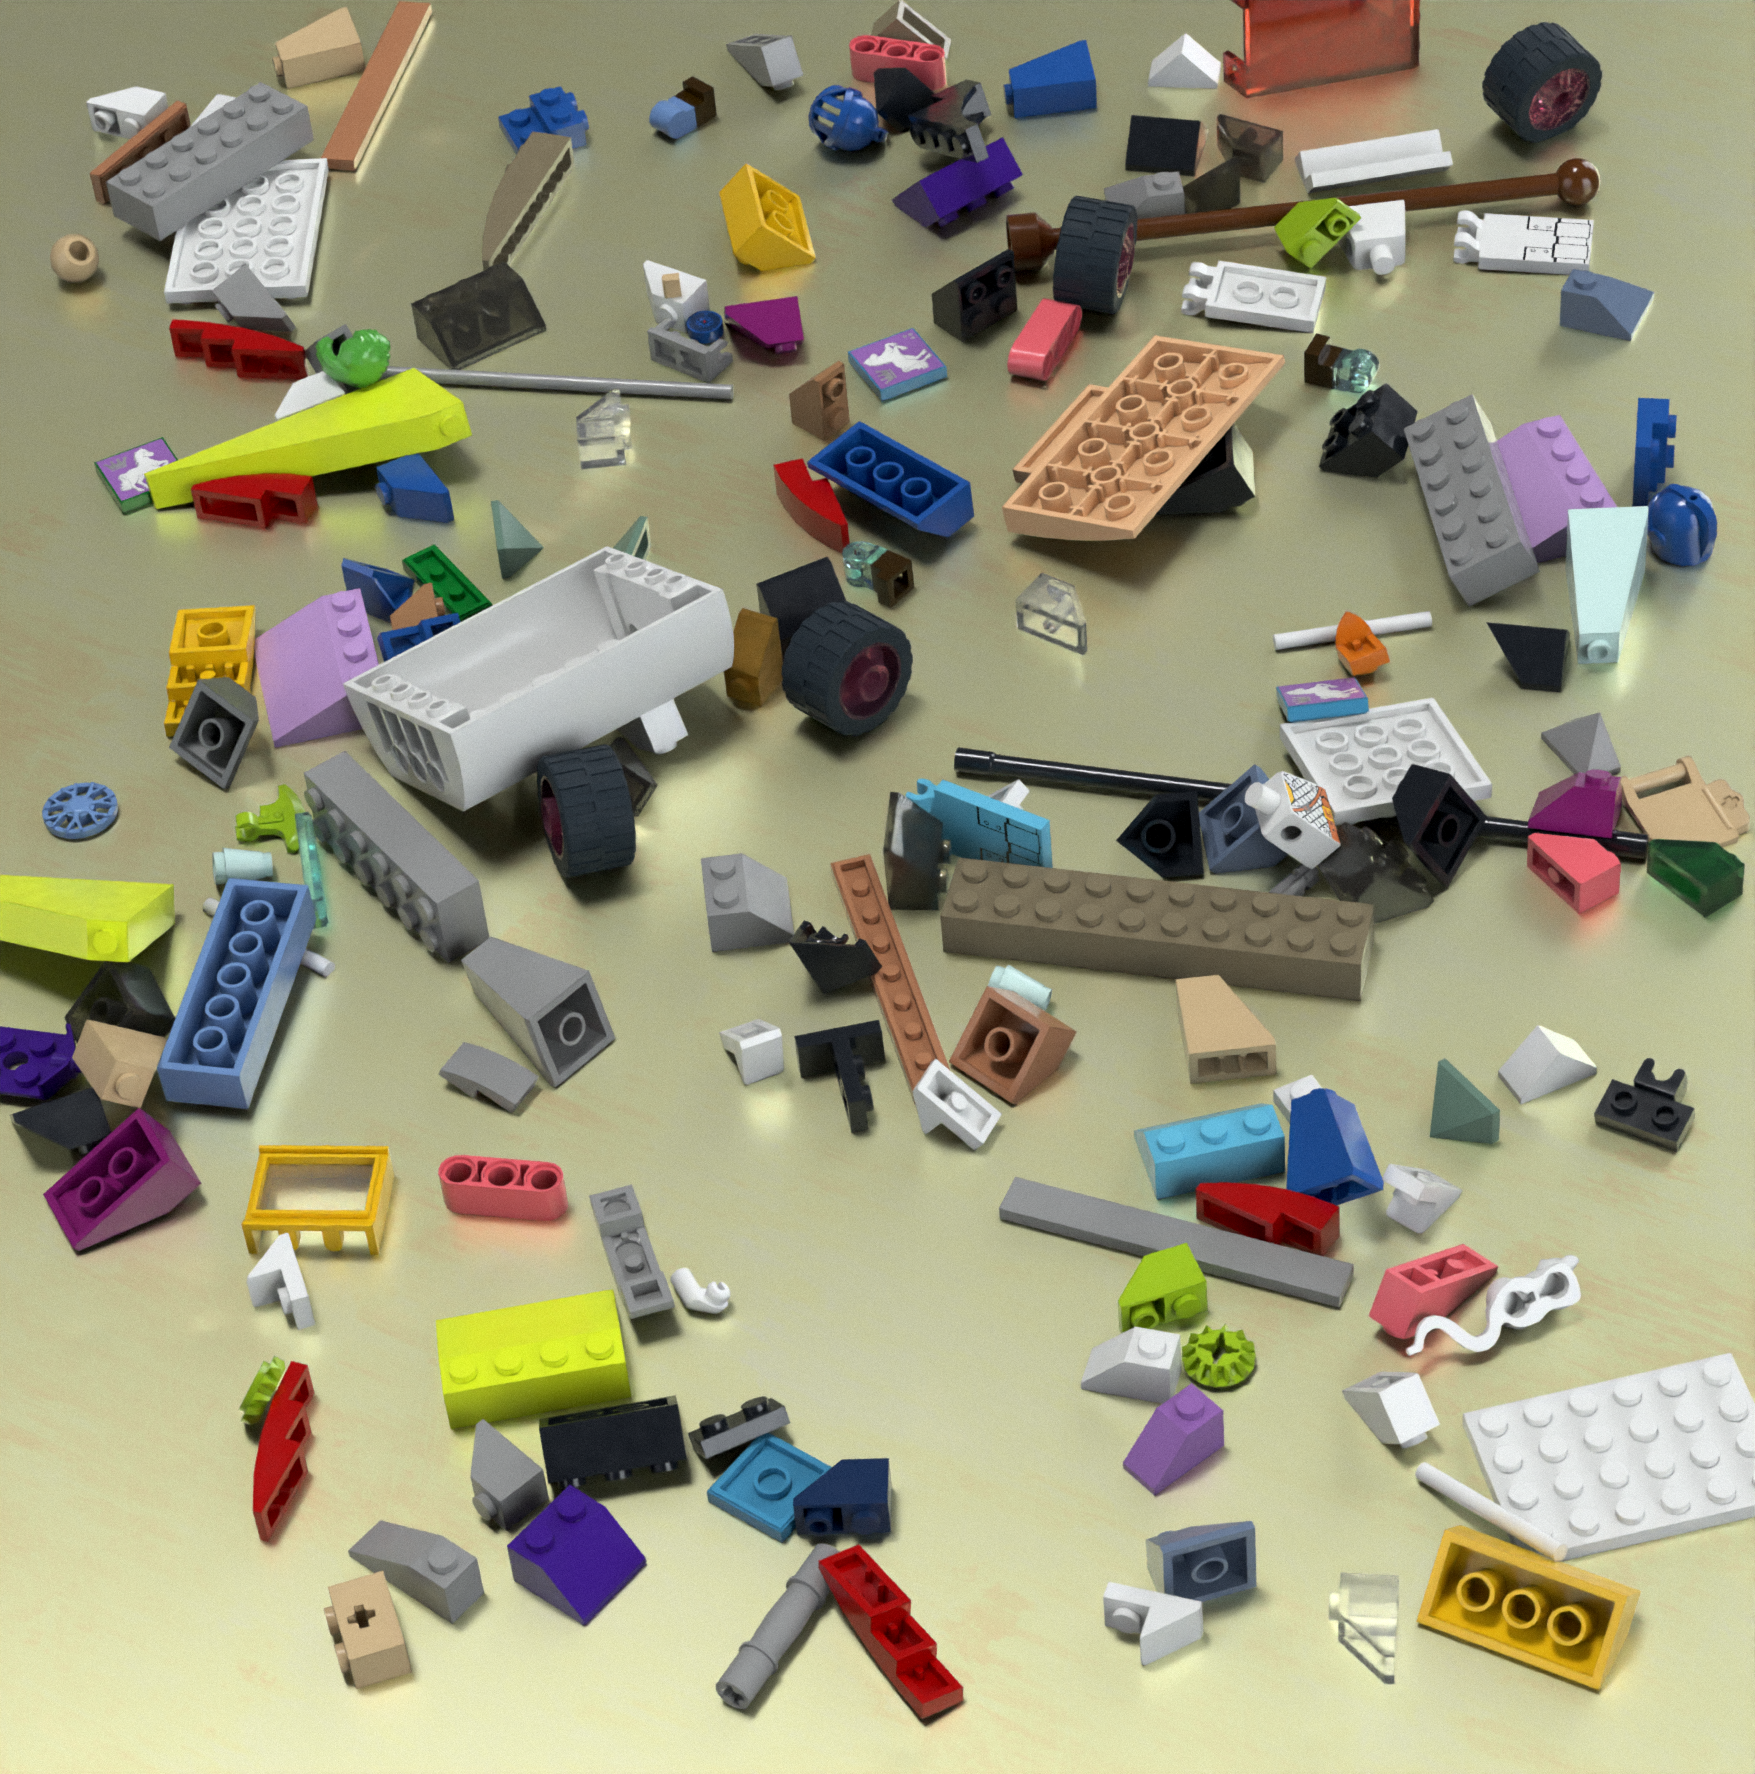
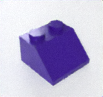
M569 1485L507 1545L514 1581L584 1626L647 1564L645 1556L607 1508L572 1485Z

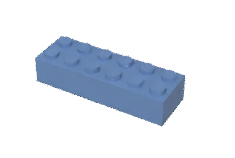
M228 878L157 1066L166 1101L241 1109L249 1108L316 921L308 885Z

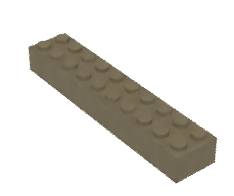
M960 857L958 858L940 915L943 952L1172 979L1219 975L1227 985L1359 1001L1362 998L1374 944V904Z

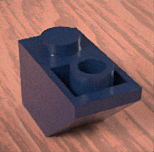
M889 1458L842 1459L794 1497L793 1509L797 1535L811 1534L814 1536H824L827 1534L847 1533L869 1535L891 1532L892 1482Z

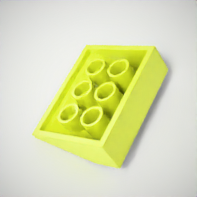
M613 1289L436 1320L439 1368L450 1429L476 1425L482 1419L489 1423L632 1397Z

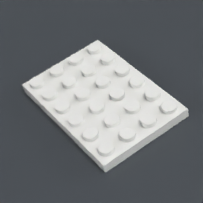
M327 158L283 160L176 230L164 289L166 304L220 302L212 290L245 264L273 298L295 299L298 297H308L329 172Z
M1731 1353L1463 1413L1464 1430L1494 1503L1567 1545V1554L1561 1561L1755 1517V1403ZM1507 1533L1511 1544L1544 1555Z

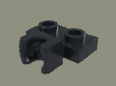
M1647 1058L1643 1061L1634 1078V1086L1612 1079L1594 1112L1595 1123L1677 1152L1695 1119V1108L1681 1104L1687 1091V1075L1683 1069H1677L1669 1079L1664 1081L1657 1080L1652 1072L1655 1062L1652 1058Z

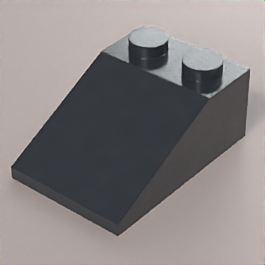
M1235 424L1228 429L1155 515L1223 512L1229 508L1241 506L1255 497L1253 451Z

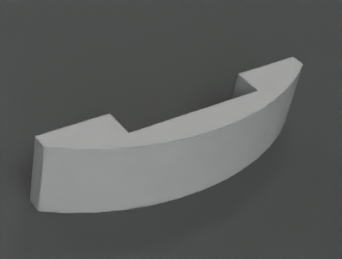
M628 1185L590 1195V1203L606 1257L629 1317L633 1319L674 1308L673 1297L664 1272L660 1271L644 1226L642 1211L633 1186Z

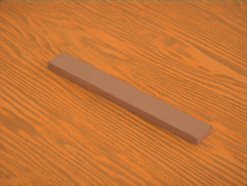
M398 2L321 157L327 158L329 169L356 170L432 14L431 3Z
M868 854L830 863L831 874L855 941L857 942L859 938L866 940L882 965L878 973L869 976V980L914 1105H916L912 1091L930 1063L937 1059L949 1070L950 1068L871 855Z

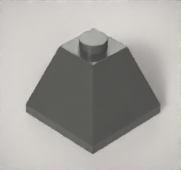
M229 677L199 679L169 748L223 789H229L259 722L256 697Z

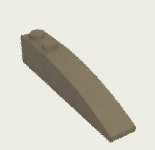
M533 131L526 142L520 146L518 154L512 163L506 166L504 175L494 193L483 234L482 263L487 289L493 290L575 167L571 137Z

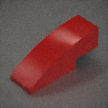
M803 458L773 465L776 494L792 519L810 536L825 546L843 555L851 553L848 523L829 480L822 478L812 481Z
M271 473L239 475L194 484L191 488L197 518L267 528L271 519L307 524L318 505L312 476Z
M1231 1182L1200 1183L1195 1189L1196 1218L1223 1231L1277 1245L1283 1242L1298 1250L1323 1257L1340 1237V1207L1313 1196L1283 1188Z

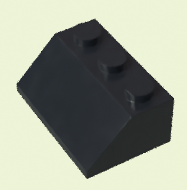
M676 1395L539 1420V1432L548 1483L558 1482L559 1489H566L569 1485L573 1487L583 1486L587 1484L586 1477L604 1474L605 1481L628 1478L633 1476L632 1469L650 1466L651 1473L670 1471L679 1468L678 1461L687 1459Z

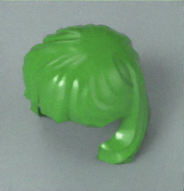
M363 329L355 331L352 337L343 341L337 356L334 355L332 350L333 340L328 336L318 341L316 345V356L321 364L322 371L333 380L354 387L366 388L378 382L389 365L390 341L384 335L378 333L377 330Z

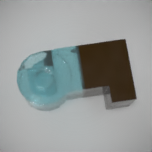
M1316 333L1304 352V382L1344 392H1365L1380 368L1379 360L1371 351L1366 349H1356L1353 351L1330 345V336Z
M865 541L850 543L843 549L842 557L846 581L852 586L866 587L877 592L879 603L891 608L915 587L912 560Z

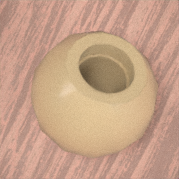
M67 234L58 239L51 248V268L60 279L68 283H81L91 278L97 271L99 264L98 249L91 239L81 234Z

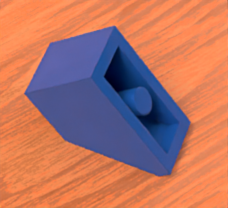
M419 453L406 455L376 467L379 483L375 485L378 498L383 505L388 504L397 516L445 523L454 521L449 490Z

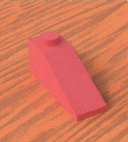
M1461 1244L1386 1269L1369 1317L1381 1324L1385 1332L1393 1337L1403 1340L1415 1336L1417 1325L1425 1317L1432 1315L1446 1317L1492 1278L1499 1266L1465 1244Z

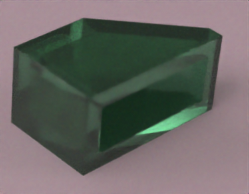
M1653 839L1648 843L1647 873L1703 917H1708L1743 894L1745 864L1736 855L1729 853L1716 842Z

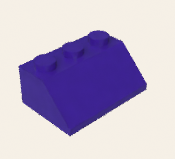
M1002 137L985 146L989 158L978 163L960 159L919 180L893 198L892 201L897 208L925 228L938 222L940 227H943L959 218L957 211L966 207L969 213L986 204L985 196L994 193L995 197L998 198L1013 190L1015 187L1012 182L1021 177L1023 173Z

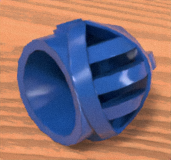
M832 85L816 96L808 115L809 127L812 133L818 136L826 147L836 151L840 149L857 151L868 146L872 140L877 143H885L889 132L878 126L877 109L862 97L861 91L852 87L844 88L840 85ZM837 96H843L844 100L842 101ZM827 103L840 109L839 115L823 108L822 105ZM818 115L835 124L832 127L818 120Z
M1670 484L1657 493L1648 505L1647 535L1651 541L1653 552L1660 559L1680 566H1695L1705 562L1713 553L1717 537V519L1709 497L1700 489L1678 484Z

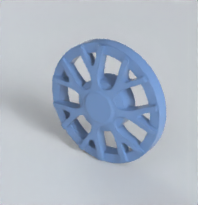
M94 782L74 783L65 788L62 787L48 798L42 810V817L46 828L52 834L66 839H80L95 835L107 828L117 816L118 803L113 791L105 785ZM86 792H87L86 795L77 796L78 793H86ZM99 795L105 796V797H103V798H101V799L93 800L94 798L98 797ZM70 798L67 802H62L63 799ZM103 808L109 809V811L106 814L97 812V809ZM63 810V812L59 814L50 816L51 812ZM65 820L69 823L67 828L59 827ZM92 821L94 822V824L82 828V825H86Z

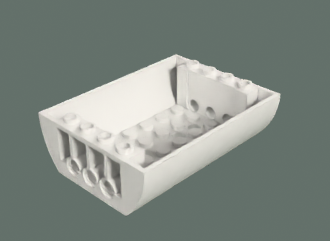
M606 546L343 683V687L366 736L391 776L464 812L536 773L541 757L578 750L731 668L734 658V635L723 589Z

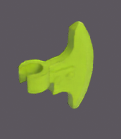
M279 785V798L272 804L260 805L259 816L252 812H242L235 816L237 840L249 842L257 839L259 835H276L284 840L288 853H296L302 845L307 831L306 812L301 800L287 785Z

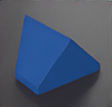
M343 558L341 567L346 591L360 588L366 613L391 623L390 615L412 596L415 580L384 567Z

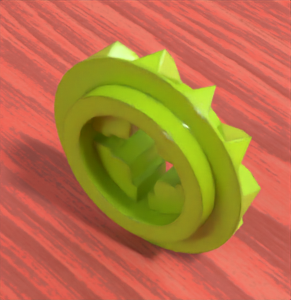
M1224 1324L1221 1330H1212L1206 1325L1202 1333H1190L1187 1345L1182 1346V1363L1186 1373L1196 1382L1210 1387H1228L1243 1381L1250 1375L1256 1362L1254 1342L1246 1339L1243 1329L1233 1332L1229 1330L1226 1324ZM1224 1347L1225 1353H1223L1221 1359H1218V1363L1214 1364L1212 1354L1216 1352L1217 1348Z
M275 1355L270 1363L263 1361L239 1407V1410L244 1412L241 1422L248 1425L258 1422L285 1371L284 1361Z

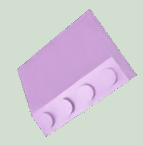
M1560 415L1524 423L1497 440L1537 563L1566 556L1568 509L1617 507Z
M358 588L321 596L255 639L254 655L275 748L363 729L343 687V683L379 665L361 590Z

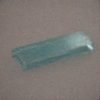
M309 812L295 814L304 885L309 886L316 915L313 929L327 927L328 915L312 815Z

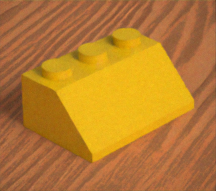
M746 163L719 192L723 206L722 211L725 215L727 231L733 248V255L742 264H750L760 271L812 263L816 257L800 196Z

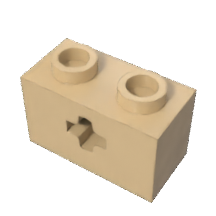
M376 1572L329 1586L328 1591L332 1606L323 1608L330 1635H341L342 1643L334 1645L341 1673L351 1670L356 1689L411 1673L406 1645L384 1572Z

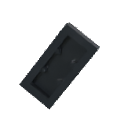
M879 1020L794 1036L801 1078L835 1071L851 1133L868 1130L867 1111L874 1110L873 1099L869 1085L861 1086L860 1080H865L863 1065L885 1061L883 1035Z

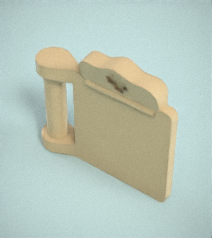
M1689 755L1677 759L1675 765L1631 779H1628L1626 776L1621 777L1622 805L1629 810L1642 832L1649 834V842L1664 864H1672L1737 843L1739 834L1749 830L1750 816L1744 809L1743 796L1732 790L1723 779L1715 780L1706 785L1694 760ZM1679 780L1685 783V785L1641 799L1637 797L1638 793Z

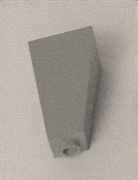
M494 937L488 938L461 960L476 996L551 1086L557 1087L615 1039L588 970Z

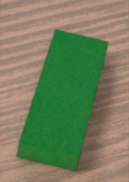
M435 544L402 559L403 570L415 580L420 588L424 584L432 583L434 597L443 598L446 615L458 613L462 622L493 606Z

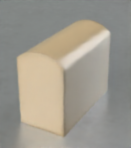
M679 273L663 274L664 297H682Z

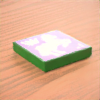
M161 437L94 462L96 473L122 513L153 502L144 473L175 462L178 459L164 438Z

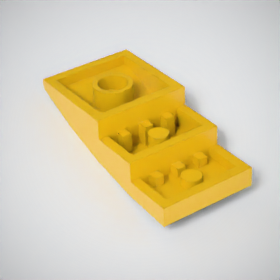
M255 605L178 610L169 649L171 668L166 687L169 700L164 721L166 737L175 735L199 679L229 677L250 693L255 645Z

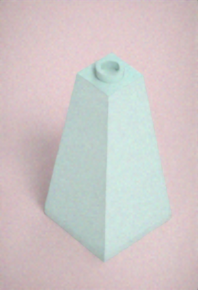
M1648 506L1568 509L1565 571L1578 664L1614 663L1619 661L1645 573Z

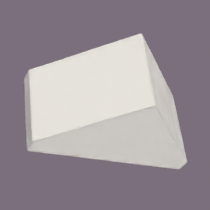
M1185 33L1152 60L1148 86L1217 89L1221 63Z
M1539 1025L1535 1027L1498 1070V1077L1520 1105L1597 1074V1067L1575 1040Z

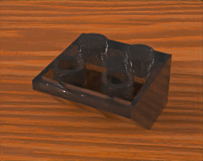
M1344 822L1337 830L1341 846L1318 864V867L1340 901L1374 904V924L1427 908L1434 902L1425 888L1427 884L1426 879L1408 862V851L1395 840L1391 839L1387 842L1381 839L1368 827L1360 829Z

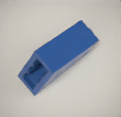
M1086 40L1075 42L1009 69V84H1003L1004 99L1006 105L1012 104L1015 118L1097 108L1096 78Z
M1317 1088L1307 1095L1291 1100L1287 1190L1313 1196L1336 1206L1383 1190L1384 1182L1355 1104L1327 1088Z

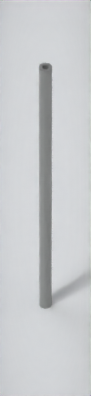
M387 366L388 368L380 380L414 367ZM415 368L438 384L733 399L734 386L730 384Z

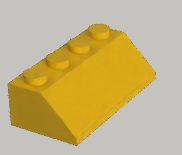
M1458 1525L1444 1530L1416 1622L1599 1690L1604 1684L1627 1638L1641 1591L1569 1564L1556 1562L1547 1556Z

